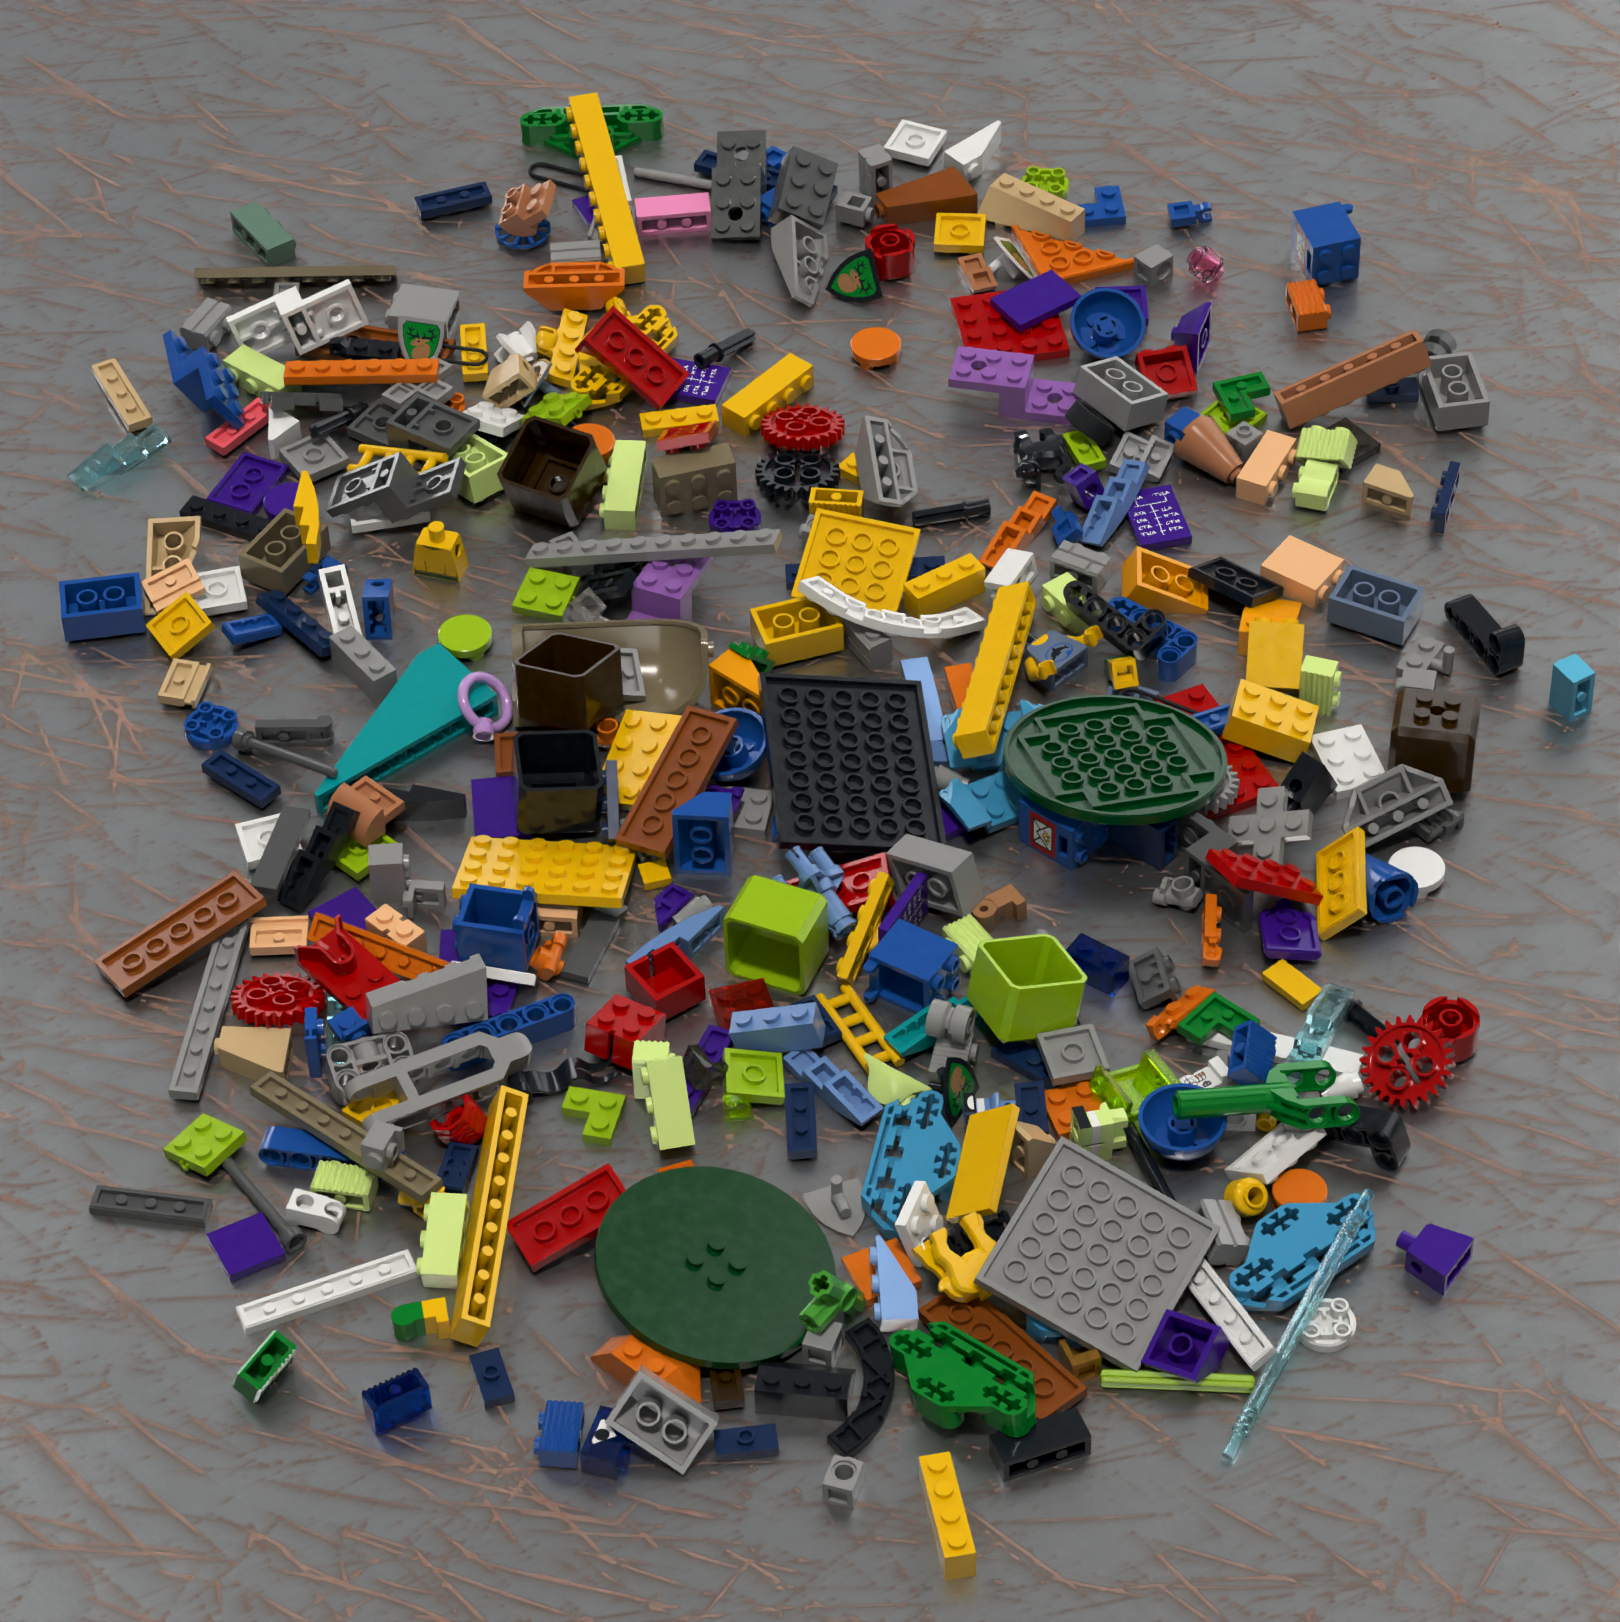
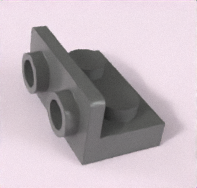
M1156 947L1127 962L1139 1004L1144 1010L1169 998L1173 1002L1179 1000V993L1182 992V988L1178 979L1173 976L1172 972L1176 971V968L1169 955L1164 956Z

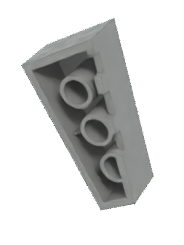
M480 954L469 956L470 959L460 963H449L444 965L445 968L429 974L428 972L418 974L415 979L406 982L398 981L365 993L366 1019L369 1022L372 1033L378 1034L488 1020L487 973Z

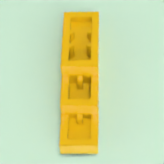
M302 471L293 505L296 526H300L301 541L303 545H306L308 563L319 564L321 551L319 507L315 488L308 471Z

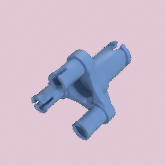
M800 846L793 847L794 854L789 850L785 854V858L799 874L798 887L824 894L828 904V931L833 933L835 940L847 937L851 931L855 930L858 921L852 918L853 915L836 894L845 875L844 871L839 865L833 863L823 847L814 849L808 858ZM782 874L772 878L773 880L788 884Z

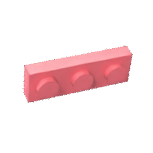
M256 398L243 408L244 426L236 430L226 421L205 437L206 446L225 456L268 423L269 406L271 404L260 405V398Z

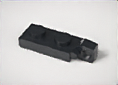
M334 337L328 343L330 355L341 356L351 360L398 359L401 353L399 342L387 340Z

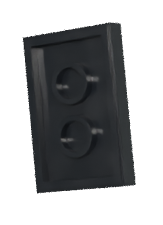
M1223 557L1189 568L1187 577L1250 608L1282 597L1284 591L1283 586Z

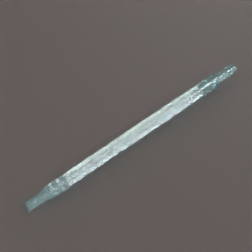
M1364 1189L1354 1209L1348 1211L1334 1241L1276 1346L1278 1352L1269 1359L1251 1395L1237 1417V1421L1232 1427L1233 1433L1221 1454L1224 1459L1232 1461L1244 1438L1249 1437L1350 1245L1364 1223V1214L1375 1195L1373 1191Z

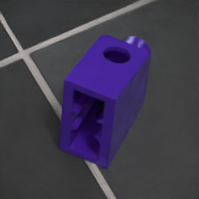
M1427 1224L1418 1236L1403 1230L1396 1241V1247L1406 1251V1271L1443 1296L1472 1259L1474 1238L1433 1224Z

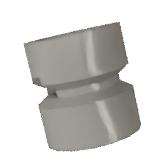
M935 998L929 1007L925 1033L928 1036L940 1039L947 1035L950 1041L966 1045L973 1033L976 1009L961 1004L953 1007L951 1002Z

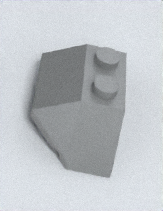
M864 415L855 452L860 488L864 490V498L871 502L901 508L918 494L911 450L902 437L892 428V424L888 419Z
M1400 764L1352 788L1341 828L1344 835L1356 827L1364 830L1366 848L1454 803L1443 778Z

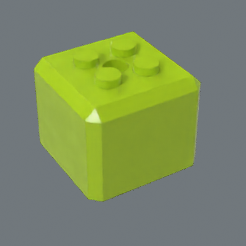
M759 875L747 878L723 919L726 970L734 977L798 996L804 994L829 952L828 904L824 894Z
M1036 934L981 940L977 947L966 997L1002 1043L1036 1040V1034L1076 1026L1088 977L1054 936Z

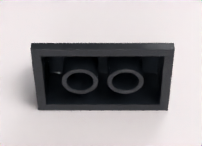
M777 1361L761 1363L758 1367L754 1388L755 1413L845 1422L850 1413L856 1369Z

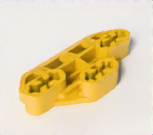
M649 305L638 315L626 317L667 354L677 345L678 334L676 327L672 328L670 318L667 317L663 307ZM581 352L578 353L579 373L571 381L570 392L590 395L592 404L583 411L618 403L632 390L622 379L616 382L615 380L619 376L609 367L598 361L596 357ZM604 393H606V399L598 400Z

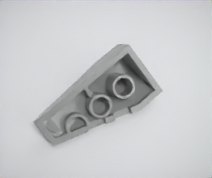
M790 215L771 228V247L792 298L811 307L814 305L818 292V279L823 275V262L828 257L827 234Z

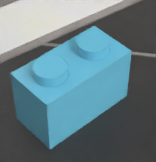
M1576 654L1558 660L1553 664L1549 704L1568 722H1572L1590 713L1593 700L1596 672Z

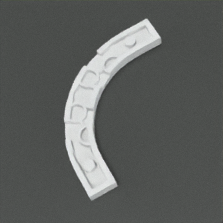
M820 576L801 580L798 586V591L807 596L810 601L825 608L827 613L840 616L864 627L882 631L885 635L891 637L901 635L916 638L952 639L955 636L983 629L986 620L968 607L941 614L920 615L919 619L906 617L905 613L882 609V611L866 608L867 603L845 594Z

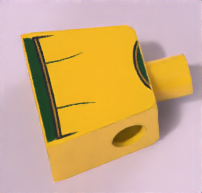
M433 521L428 527L423 528L416 541L412 572L417 575L460 583L469 566L461 536L457 532L445 530L442 522Z

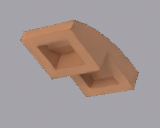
M982 253L957 258V266L973 294L997 289L998 285L990 266H986Z

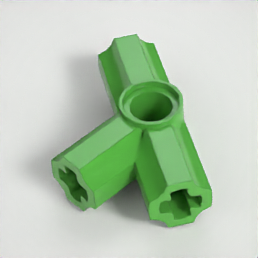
M822 1270L819 1273H813L808 1284L811 1289L810 1293L815 1297L799 1314V1321L811 1333H821L840 1311L850 1316L858 1312L862 1313L867 1304L864 1300V1293L827 1271Z

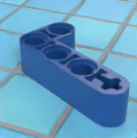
M1114 597L1108 602L1133 623L1149 610L1125 597ZM1166 619L1169 629L1168 635L1155 648L1153 653L1157 654L1158 678L1164 682H1174L1181 678L1197 662L1198 637L1193 632ZM1154 622L1149 628H1157L1161 623ZM1114 626L1111 630L1113 632L1120 631L1122 626ZM1134 642L1140 646L1142 645V642Z

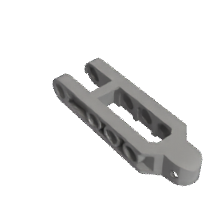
M478 1031L359 1075L348 1081L343 1089L350 1103L369 1097L374 1099L395 1091L401 1103L370 1114L363 1120L362 1127L369 1132L377 1120L403 1127V1130L445 1115L459 1105L463 1108L464 1101L461 1098L465 1094H468L476 1103L495 1096L500 1086H505L509 1076L528 1066L531 1060L532 1044L524 1034L519 1032L497 1038ZM479 1056L480 1058L494 1061L493 1068L420 1096L412 1081L425 1076L427 1079L433 1077L434 1073L452 1066L455 1069L460 1066V1063Z

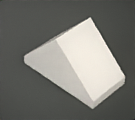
M269 406L268 443L271 459H277L280 448L302 439L300 421L282 410L271 409V406Z

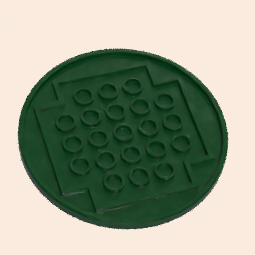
M1122 695L1077 696L1040 706L1021 717L1011 727L1004 740L1002 755L1003 766L1009 780L1027 798L1048 810L1066 817L1107 825L1154 824L1193 813L1212 801L1220 792L1226 780L1228 765L1227 754L1220 739L1211 729L1195 717L1160 702Z
M694 1166L675 1168L656 1173L635 1183L624 1191L606 1212L599 1227L594 1249V1267L601 1293L609 1308L631 1333L650 1347L669 1357L697 1366L716 1369L757 1367L761 1363L780 1360L800 1349L808 1330L799 1321V1314L815 1297L810 1293L811 1289L808 1281L813 1273H819L822 1270L836 1276L835 1261L826 1236L814 1218L796 1200L762 1179L739 1171L719 1167Z

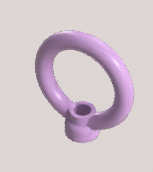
M473 672L463 678L457 692L460 711L468 723L473 726V738L482 742L491 741L494 739V733L503 731L512 720L513 705L511 696L504 684L491 674ZM473 684H487L498 694L502 703V715L498 721L493 722L490 718L486 717L479 718L474 713L468 699V692Z

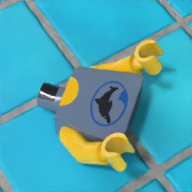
M1099 626L1089 627L1083 635L1078 637L1063 635L1055 630H1050L1038 639L1029 633L1024 648L1026 649L1024 668L1028 679L1033 682L1039 680L1049 691L1053 692L1088 666V647L1096 646L1098 640L1104 637Z

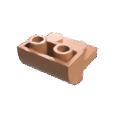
M549 179L542 184H536L532 189L526 183L517 188H511L505 195V202L498 225L504 231L514 236L528 237L535 235L539 222L549 215L556 185Z
M365 775L352 786L347 785L345 782L339 786L329 801L326 817L333 801L361 812L350 837L364 847H367L386 833L385 824L405 810V803Z

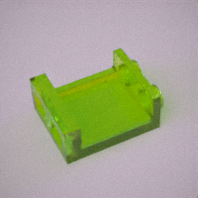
M1152 1048L1143 1052L1140 1063L1111 1072H1108L1102 1064L1095 1066L1089 1086L1102 1102L1107 1103L1109 1110L1123 1107L1128 1117V1123L1138 1121L1140 1105L1151 1092L1160 1087L1181 1082Z

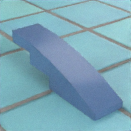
M1123 459L1117 476H1110L1103 495L1096 494L1082 528L1084 533L1077 540L1079 543L1099 547L1105 544L1115 532L1139 493L1150 469L1147 462Z
M717 905L668 928L625 961L626 965L647 955L651 971V952L672 941L691 960L723 929L724 907Z
M812 1049L791 1051L782 1058L783 1066L801 1083H814L816 1096L858 1125L863 1126L884 1111V1107L846 1069L840 1071L826 1056L819 1058Z

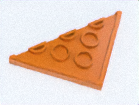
M1017 225L1011 226V233L1036 276L1052 269L1065 282L1072 284L1134 269V259L1118 258L1115 253L1101 249L1096 251L1083 248V244L1066 239L1063 242L1052 239L1049 234L1032 230L1031 233L1019 229Z

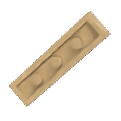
M115 358L91 365L92 374L129 433L153 425L152 416Z

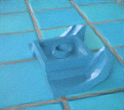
M1019 700L1015 705V711L1006 712L995 753L967 759L962 758L960 750L956 749L953 744V733L956 731L957 719L961 715L962 707L956 709L951 714L942 716L941 722L950 769L970 767L974 769V772L999 769L1003 760V745L1008 731L1021 717L1043 705Z
M1003 760L996 774L964 785L959 779L955 778L949 782L945 789L939 792L940 802L944 803L954 813L968 832L984 827L988 834L1019 822V801L1025 796L1009 780L1003 766Z

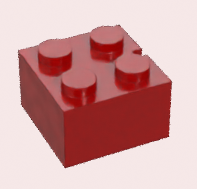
M673 941L651 952L653 977H650V963L647 955L624 966L626 990L638 1003L665 1013L666 1020L706 999L705 976Z
M615 994L586 1022L584 1051L607 1060L610 1057L611 1034H613L612 1062L632 1070L634 1042L636 1040L640 1042L642 1040L646 1042L649 1040L651 1042L655 1040L657 1042H664L666 1014L630 1000L627 997Z

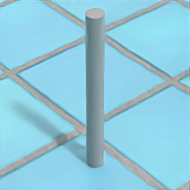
M635 167L634 169L635 177L711 190L712 180Z

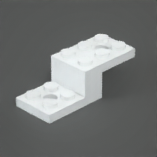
M349 279L303 300L296 286L226 317L239 346L244 344L263 355L291 342H294L299 355H302L328 343L331 338L344 336L369 324ZM342 308V312L338 316L329 315L332 309ZM257 326H266L263 333H254V329Z

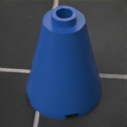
M1365 853L1367 911L1374 919L1381 923H1392L1405 916L1403 912L1407 907H1413L1419 894L1418 883L1408 872Z

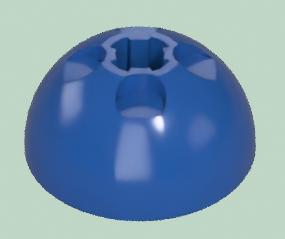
M1097 288L1083 294L1074 304L1070 315V330L1076 345L1088 356L1098 360L1114 356L1121 359L1132 353L1142 341L1145 333V318L1140 306L1128 294L1113 288Z
M733 707L722 709L715 713L736 718L739 726L710 779L719 782H737L753 775L762 766L767 757L763 719L756 712L746 708Z
M1186 1083L1166 1085L1151 1092L1141 1103L1138 1112L1141 1134L1150 1148L1162 1157L1174 1161L1196 1160L1210 1153L1221 1141L1227 1125V1116L1177 1120L1174 1115L1172 1098L1176 1090L1201 1089L1203 1087Z

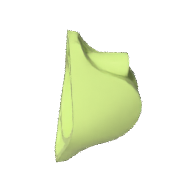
M865 1053L864 1059L869 1066L867 1083L869 1093L884 1108L885 1105L899 1099V1105L905 1106L910 1103L911 1098L918 1097V1094L924 1091L932 1090L931 1087Z

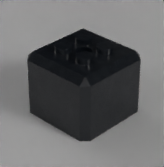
M591 730L518 732L513 736L511 786L517 830L523 834L593 832L597 830L601 825L604 785L597 734Z

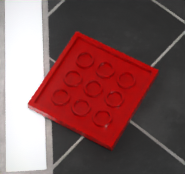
M1005 291L950 298V307L962 346L1031 354L1034 355V362L1070 357V348L1059 314L1020 332L990 306V298Z

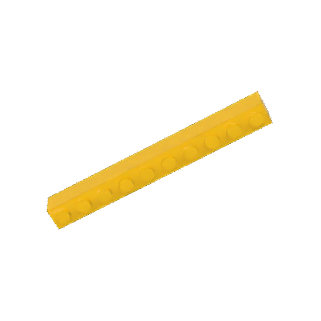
M598 93L570 96L569 107H565L567 122H572L570 124V133L572 139L576 138L577 140L574 141L576 155H581V158H579L581 173H586L583 176L585 189H590L591 191L588 192L590 207L595 206V209H593L595 224H600L598 236L600 242L604 241L605 243L602 244L604 258H609L607 264L625 269V284L646 281L645 262Z
M1029 581L998 587L996 597L993 599L992 611L988 615L989 621L984 629L983 641L980 643V651L975 659V668L971 673L969 687L966 689V698L962 703L961 715L957 719V728L955 733H953L954 747L960 750L963 759L995 753L1037 606V601Z
M503 1085L500 1086L488 1108L448 1337L474 1347H478L491 1324L529 1094Z

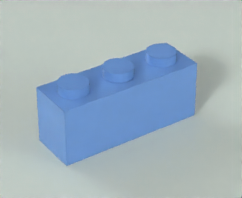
M812 1002L732 1012L729 1035L735 1049L779 1053L823 1047L826 1025L817 1003Z

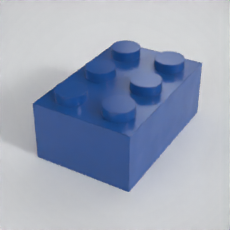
M139 572L59 582L61 620L65 641L146 632L144 600Z

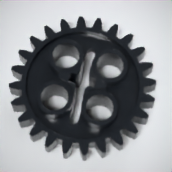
M790 449L786 450V452L777 450V455L769 453L768 458H761V463H757L755 479L756 485L760 486V491H766L767 496L775 494V499L784 497V500L788 501L790 498H794L795 502H798L800 498H804V500L809 501L811 487L835 489V486H839L840 468L839 463H835L834 457L829 458V453L821 455V450L811 452V450L792 451ZM796 464H800V484H799V485H796V484H795V482H796Z

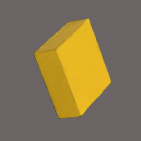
M665 859L638 864V873L645 891L665 887L672 883V877Z

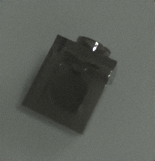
M698 1044L688 1045L683 1057L685 1076L695 1090L721 1087L729 1067L726 1062L712 1063Z

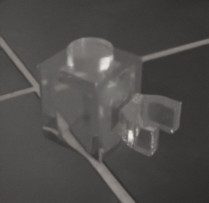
M589 587L575 598L563 612L570 622L608 620L601 616L607 606Z

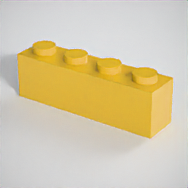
M789 353L721 405L722 424L747 437L761 426V419H764V415H769L770 410L776 411L777 407H786V405L791 404L797 397L814 385L813 365Z
M950 1451L919 1456V1481L944 1579L948 1581L976 1576V1550Z

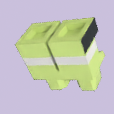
M1103 1102L1099 1110L1085 1112L1083 1105L1071 1108L1069 1141L1103 1160L1112 1159L1113 1149L1126 1147L1127 1140L1123 1128L1128 1127V1117L1123 1107L1109 1110L1107 1103Z

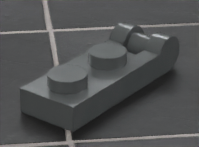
M327 715L320 716L317 719L256 720L255 722L256 738L278 747L330 746L335 741L334 732L332 731V718Z

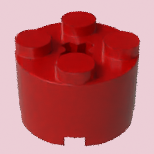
M882 224L871 229V234L865 237V250L872 249L879 280L884 282L888 279L911 276L915 267V236L913 232L906 227L905 230L899 229L897 224Z
M1447 996L1434 998L1424 1006L1421 1016L1426 1020V1025L1433 1021L1437 1025L1436 1030L1442 1028L1446 1033L1444 1038H1449L1452 1042L1448 1048L1453 1049L1456 1055L1449 1059L1456 1063L1471 1057L1478 1048L1480 1028L1478 1009L1464 998L1457 997V1000H1447Z

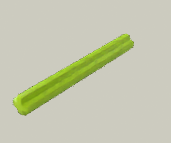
M1102 1369L1100 1384L1102 1387L1253 1393L1255 1378L1249 1374L1211 1373L1198 1383H1194L1162 1371L1138 1370L1135 1373L1134 1371L1124 1369Z

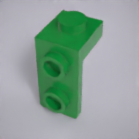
M742 641L741 644L730 642L728 646L751 659L758 673H770L776 663L767 657L769 652L756 645L752 646Z

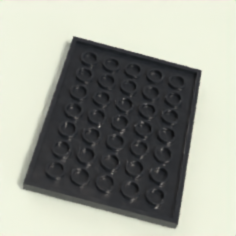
M759 672L757 681L779 849L793 850V847L800 846L801 850L813 851L818 847H823L824 851L879 854L887 853L905 834L947 845L921 681Z

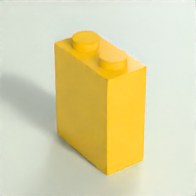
M1257 617L1255 621H1249L1246 681L1278 692L1299 693L1304 624H1299V620L1283 619L1282 623L1272 622L1271 618Z

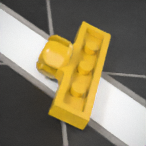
M564 308L558 330L546 325L539 327V332L536 335L537 354L549 357L550 362L553 364L548 371L547 382L570 389L578 361V354L575 352V348L583 338L588 315Z
M878 871L876 879L873 878L868 886V899L865 905H861L858 911L857 926L854 931L850 932L846 943L848 948L845 956L839 959L836 966L837 977L842 984L849 983L854 987L867 953L870 954L878 944V927L881 924L882 914L895 884L887 873Z

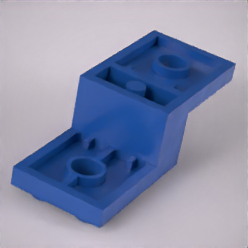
M172 330L163 334L173 384L203 413L213 407L236 430L244 426L242 416L244 410L239 403L238 397H240V393L235 386L236 376L229 367L225 368L214 352L210 353L204 346L193 352L182 336L178 337Z

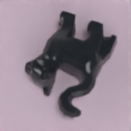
M1050 427L1039 429L1040 441L1032 443L1026 430L1014 432V441H1012L1013 452L1018 453L1019 464L1014 472L1015 478L1027 484H1034L1036 490L1041 491V470H1055L1054 480L1057 484L1065 486L1062 477L1072 469V463L1067 457L1066 444L1062 435L1057 436Z

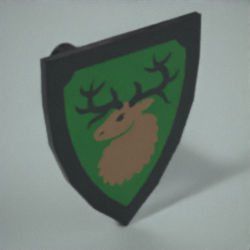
M872 249L860 251L842 262L832 274L825 290L837 298L848 302L862 303L884 297Z
M947 1057L946 1066L940 1067L936 1071L939 1082L930 1081L928 1084L932 1090L943 1095L945 1112L950 1127L955 1125L963 1113V1093L976 1094L980 1088L972 1067L959 1057Z

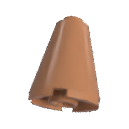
M1204 414L1200 415L1182 431L1185 434L1181 441L1178 438L1176 439L1173 447L1174 454L1226 484L1236 483L1237 476L1244 467V463L1215 419L1209 414L1208 417Z

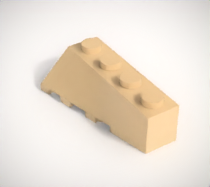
M1003 173L989 186L977 214H986V220L995 222V227L1005 229L1006 225H1017L1021 230L1031 233L1032 230L1049 234L1052 239L1063 242L1065 239L1075 242L1085 233L1084 208L1006 173Z

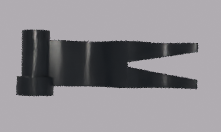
M612 1055L607 1060L604 1059L598 1063H588L578 1057H571L563 1061L557 1069L551 1072L535 1070L523 1072L521 1070L509 1076L507 1081L509 1088L529 1094L528 1105L533 1099L532 1093L557 1094L577 1079H584L594 1085H604L622 1076V1072L618 1070L606 1076L597 1077L582 1070L598 1072L612 1063Z

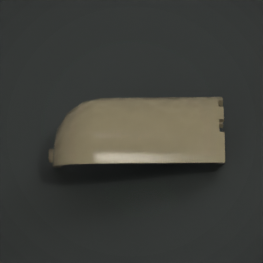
M678 619L512 624L511 630L512 661L550 633L556 632L618 644L620 648L637 649L646 697L642 701H624L603 718H612L618 723H621L626 709L672 715L683 713L688 705L693 706L705 689L709 658L714 657V642L708 641V632L704 626ZM514 675L512 697L514 727L542 726L525 722L519 718L517 714Z

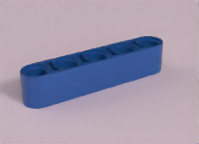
M566 993L550 996L451 1032L444 1036L442 1045L478 1031L497 1038L519 1032L524 1034L531 1044H535L570 1031L576 1026L575 1000ZM479 1056L460 1063V1066L455 1069L453 1066L447 1069L460 1071L488 1061V1059L480 1058Z
M281 1126L267 1128L258 1152L259 1159L268 1165L316 1171L320 1160L324 1162L335 1160L342 1164L360 1165L304 1129Z

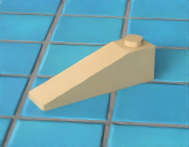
M201 516L148 519L146 579L187 558L190 559L191 563L193 562L201 542ZM145 591V616H157L158 614Z

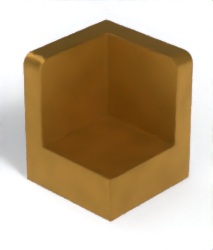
M1065 1339L1058 1340V1360L1079 1381L1085 1382L1101 1376V1356L1097 1348L1089 1350L1083 1346L1070 1350Z

